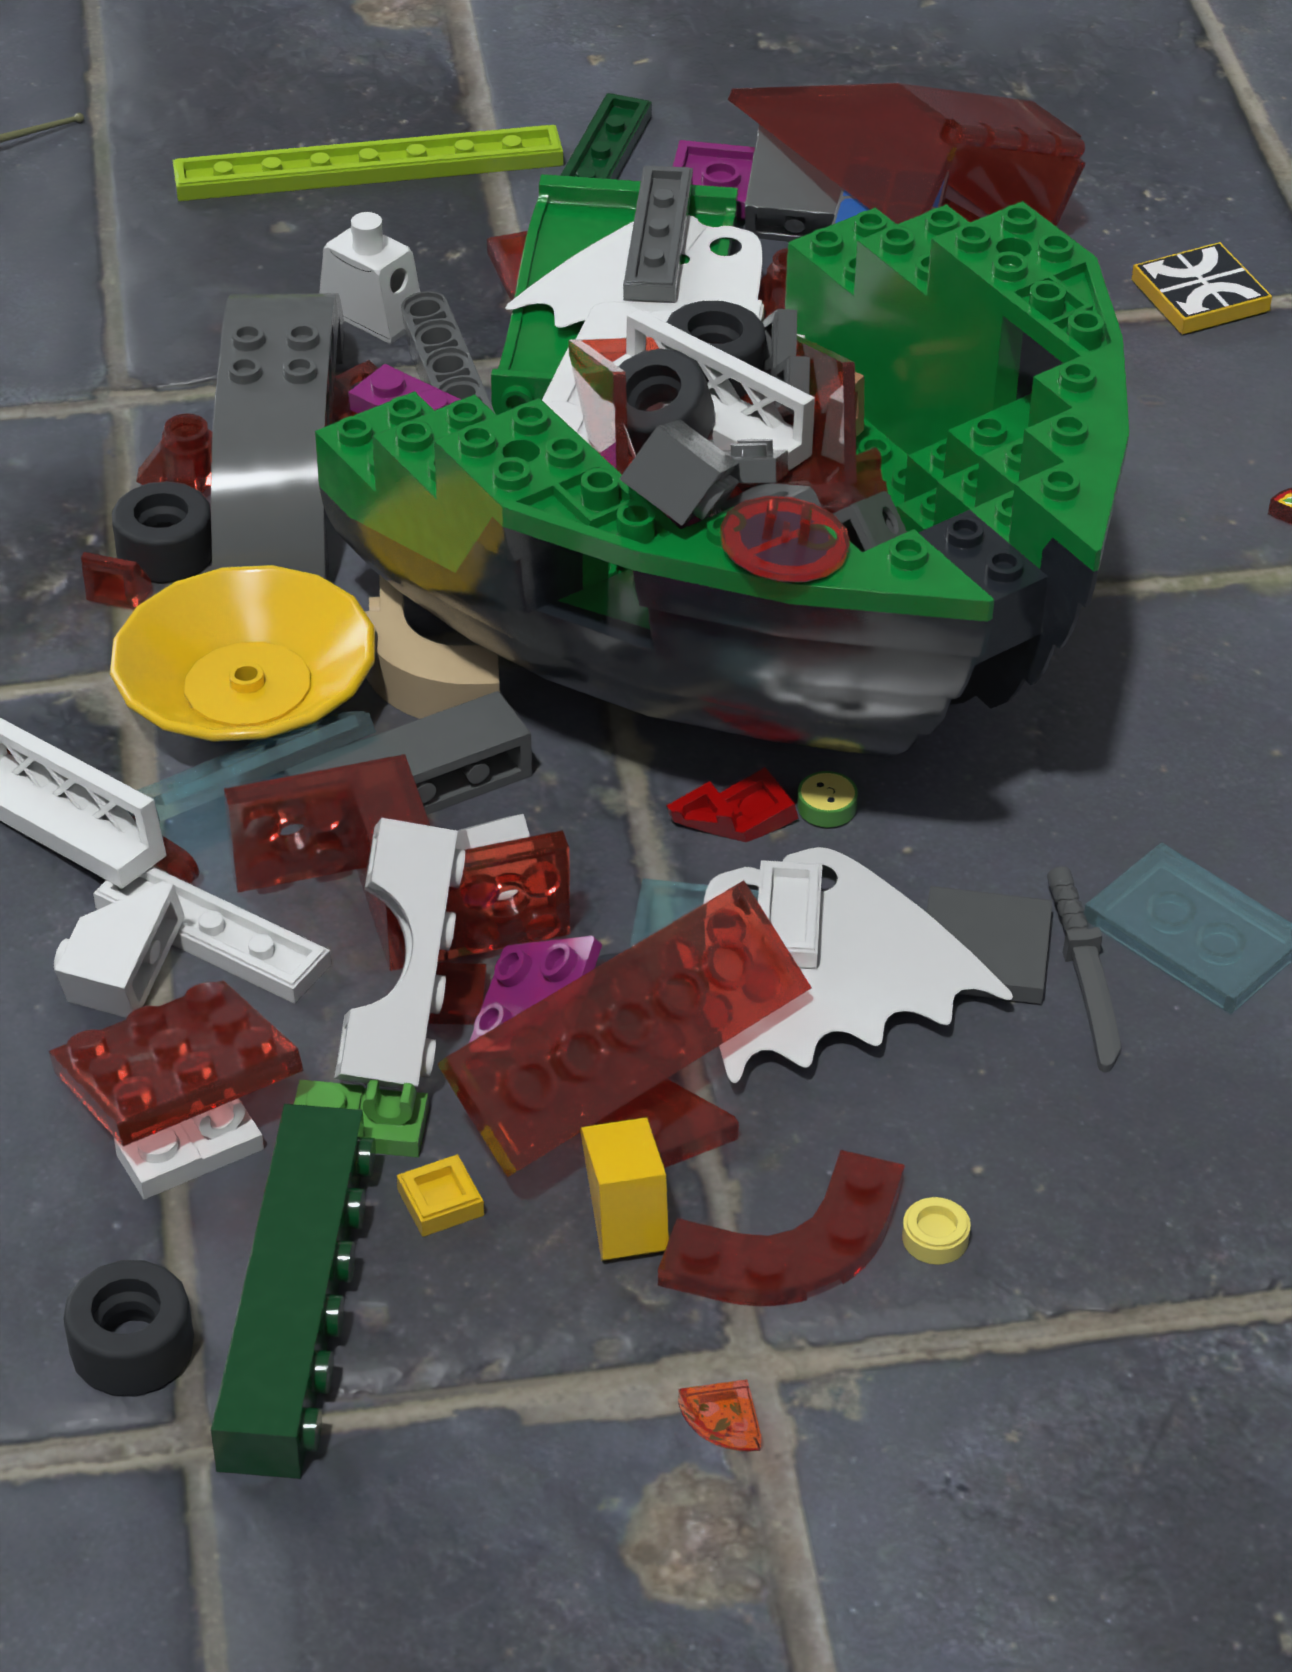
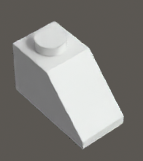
M161 881L79 918L70 939L66 938L60 943L54 959V972L68 1002L137 1020L185 918L174 884Z

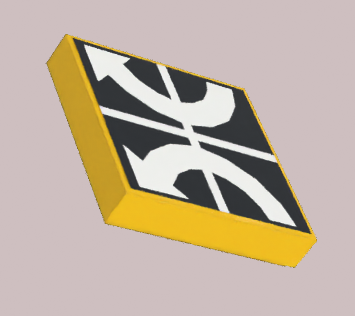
M1221 242L1133 265L1131 280L1182 335L1270 311L1272 295Z

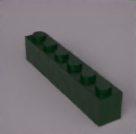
M284 1104L211 1426L216 1472L301 1479L306 1451L317 1452L319 1448L322 1430V1410L315 1408L318 1393L328 1394L331 1388L333 1352L326 1350L329 1337H340L342 1332L344 1296L338 1295L340 1282L350 1283L352 1280L355 1263V1243L348 1240L351 1229L362 1228L366 1195L365 1189H359L361 1177H372L375 1164L376 1142L375 1138L365 1137L363 1110Z

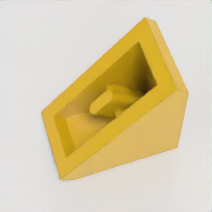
M647 1117L581 1127L580 1132L601 1261L668 1251L666 1173Z

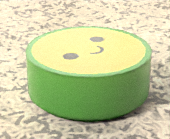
M821 771L810 774L801 781L798 787V812L804 820L816 826H841L849 822L856 813L857 787L850 778L837 772Z

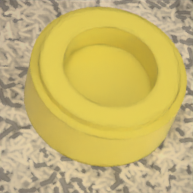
M939 1197L921 1199L912 1204L904 1215L902 1230L904 1247L914 1258L928 1264L940 1265L953 1262L960 1258L967 1250L971 1227L970 1218L960 1205L951 1200Z

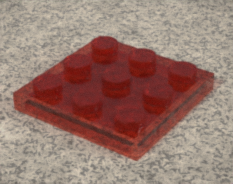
M224 980L195 985L186 991L185 996L160 1006L138 1008L131 1012L126 1020L101 1030L92 1029L73 1035L67 1044L49 1051L55 1074L123 1147L304 1071L298 1048Z

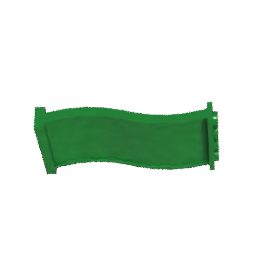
M541 174L539 196L526 236L515 298L580 251L634 222L641 181ZM693 185L688 215L694 216L701 224L706 226H732L737 228L738 188ZM727 237L716 239L710 244V250L720 256H730L732 241H735V239ZM682 254L681 264L688 263L690 261L689 256ZM531 304L512 310L498 369H492L491 402L496 415L535 399H543L568 347L573 346L585 320L563 328H557L555 326L554 310L547 304Z

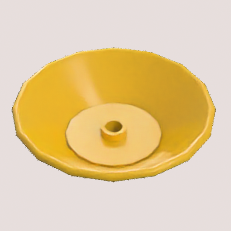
M274 565L222 567L176 581L138 605L113 638L110 676L127 707L164 731L211 742L268 739L315 724L355 695L375 662V627L355 596L319 575Z

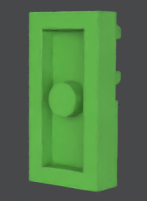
M372 1079L368 1082L367 1088H364V1085L299 1080L294 1104L363 1110L365 1137L375 1138V1154L419 1158L429 1110L428 1093L416 1092L412 1083L405 1082L403 1090L397 1091L379 1089V1081Z

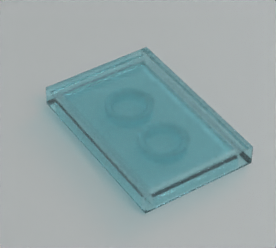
M1162 842L1085 904L1084 915H1086L1090 924L1100 927L1101 931L1230 1014L1292 961L1291 922Z

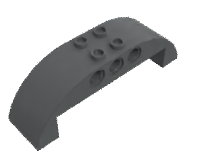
M338 293L230 294L227 299L222 328L212 433L211 534L213 570L222 567L274 565L316 574L328 580L329 557L326 516L319 489L315 431L332 424L336 364H343L345 330L342 305Z

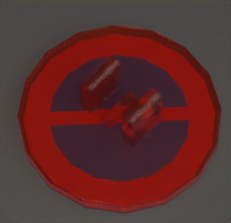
M763 496L743 501L727 512L720 528L722 548L734 563L754 575L776 581L807 582L827 577L843 566L850 547L847 529L834 514L815 503L793 497ZM824 525L832 528L835 531L837 539H835L830 534V532L824 527Z

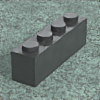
M676 420L656 427L619 479L680 525H684L695 517L704 521L706 517L708 518L720 509L739 483L737 479L730 475L739 463L683 421Z
M496 691L285 767L288 812L314 850L320 855L373 835L374 827L381 818L409 822L531 777V732L501 693Z

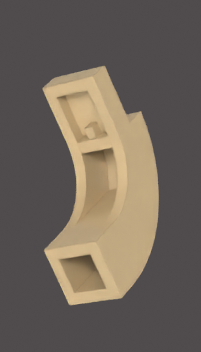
M380 575V597H369V611H365L375 627V662L366 678L378 695L398 710L421 719L499 691L498 654L480 645L453 646L439 644L417 634L405 620L403 594Z

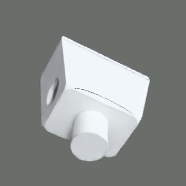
M372 212L356 214L351 219V227L329 241L323 249L319 293H338L344 321L389 344L403 337L406 332L401 304L410 295L420 292L413 253L408 246L383 235L382 218L378 214Z

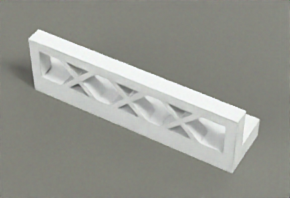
M636 309L627 315L626 354L600 370V390H604L610 374L624 360L646 351L647 335L655 340L659 349H675L699 363L709 380L707 385L714 403L715 422L707 440H714V445L720 450H731V444H737V440L773 439V450H788V471L812 455L815 397L640 309ZM729 378L743 385L753 404H749L739 398ZM672 401L659 402L649 407L646 411L659 410L669 405ZM773 401H777L794 410L793 426L783 420Z
M0 718V821L122 889L167 856L154 799ZM7 749L11 752L13 756L8 754ZM128 811L135 815L136 822L128 813Z

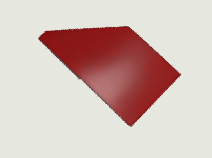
M766 767L720 793L709 781L666 805L670 817L676 823L742 842H749L799 819L795 803Z

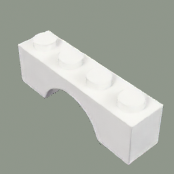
M381 818L374 827L365 890L383 901L398 919L405 939V963L397 984L387 996L372 1004L350 1009L344 1015L334 1079L368 1084L372 1079L378 1080L379 1085L382 1087L403 1090L404 1082L412 1083L416 1088L419 1084V1077L429 1078L431 1075L436 1040L426 1038L429 1013H440L446 983L445 976L436 975L439 949L450 950L456 918L455 913L446 911L449 886L459 888L465 863V850L455 848L458 834L456 830Z

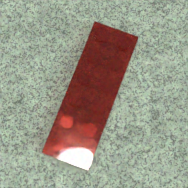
M743 880L446 1056L437 1065L508 1178L579 1134L581 1127L592 1126L796 999L812 987Z

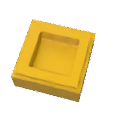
M458 1154L396 1175L397 1190L422 1237L484 1216V1201Z

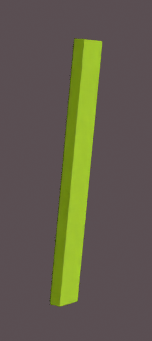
M543 125L178 158L173 160L177 199L178 201L556 167L563 166V149L556 125Z

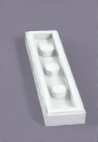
M153 866L123 889L106 880L93 893L95 908L100 909L161 881L174 884L185 918L172 945L294 1004L331 966L329 949Z

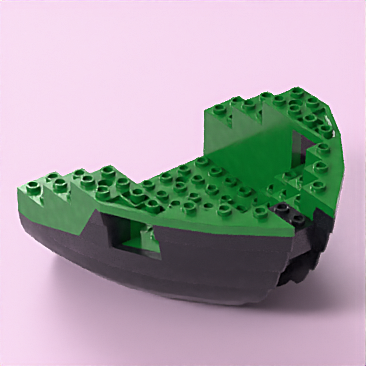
M1023 201L973 222L967 221L947 204L899 224L893 222L875 207L788 242L785 309L797 310V334L805 335L807 347L802 356L810 357L809 395L813 397L817 394L823 396L850 370L864 375V430L806 486H810L816 492L826 517L851 504L886 491L890 495L907 531L902 535L861 552L836 529L843 538L845 554L840 565L823 576L806 580H782L758 574L734 559L725 547L723 532L731 519H734L739 524L738 530L732 533L734 536L742 534L746 529V523L743 518L738 516L740 512L735 507L680 529L659 508L619 479L622 474L540 398L496 415L475 394L434 410L414 391L354 416L343 418L339 422L315 431L319 489L327 516L336 532L372 569L392 586L469 640L544 679L651 717L774 742L845 753L856 752L892 757L909 750L921 734L929 735L933 733L943 722L949 705L964 703L977 696L992 709L1011 701L1025 681L1030 685L1035 684L1046 672L1055 648L1060 649L1064 647L1072 635L1081 607L1090 605L1129 440L1123 336L1097 257ZM811 524L803 527L798 532L797 541L804 551L811 554L824 555L835 550L837 535L832 528L826 525ZM810 535H819L825 537L828 542L814 545L807 542L805 538Z

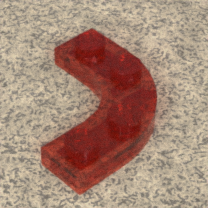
M840 1150L825 1198L813 1217L793 1230L769 1236L742 1234L677 1218L658 1268V1286L738 1305L780 1306L807 1301V1292L824 1287L838 1279L845 1284L868 1265L881 1247L903 1184L905 1165Z

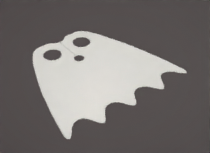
M688 215L682 254L689 256L690 261L680 266L675 302L623 300V283L634 224L632 222L559 265L514 298L505 308L506 310H513L531 304H547L554 310L555 326L563 328L586 320L594 305L608 301L628 303L638 309L647 311H676L686 304L698 301H725L742 306L743 299L758 300L762 270L761 243L758 237L748 230L732 226L710 227L701 224L694 216ZM726 237L736 239L742 245L741 251L731 256L714 254L709 247L714 240Z
M821 847L810 848L789 854L782 861L822 864L832 868L837 874L838 879L834 887L827 891H821L817 968L754 965L757 911L744 912L733 908L729 903L728 895L733 888L739 885L750 884L759 887L760 869L743 867L722 873L714 877L706 889L702 913L705 975L721 1055L727 1076L733 1083H737L740 1080L749 1058L761 1050H772L799 1066L806 1068L811 1065L816 1045L825 1034L845 1032L856 1036L872 1046H878L883 1040L885 1022L894 1013L902 1011L915 1012L939 1024L948 1025L952 1021L954 996L962 990H981L1005 1000H1012L1013 998L1011 991L970 950L927 912L868 868L837 851Z

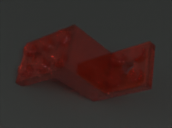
M402 754L224 788L232 873L237 892L357 869L389 970L403 969L406 946L400 923L383 901L365 890L374 827L381 818L430 826L406 755ZM289 825H304L293 834H280L282 829ZM563 830L465 849V863L459 888L449 886L446 911L456 914L453 939L449 951L439 949L438 961L485 953L505 948L507 945L544 941L570 935L569 845ZM509 890H518L513 896L498 900L501 893Z

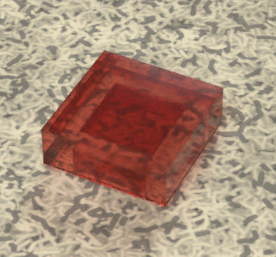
M437 962L436 975L446 977L445 992L440 1013H429L428 1023L474 1025L485 1000L487 983L486 964Z

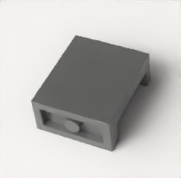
M761 114L745 202V230L753 232L758 239L790 242L808 235L817 229L832 225L850 159L857 160L859 123Z

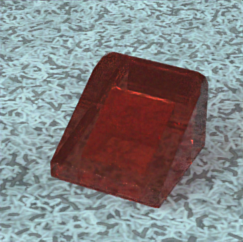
M84 552L81 556L86 599L89 601L135 609L145 601L152 589L151 579L137 562Z

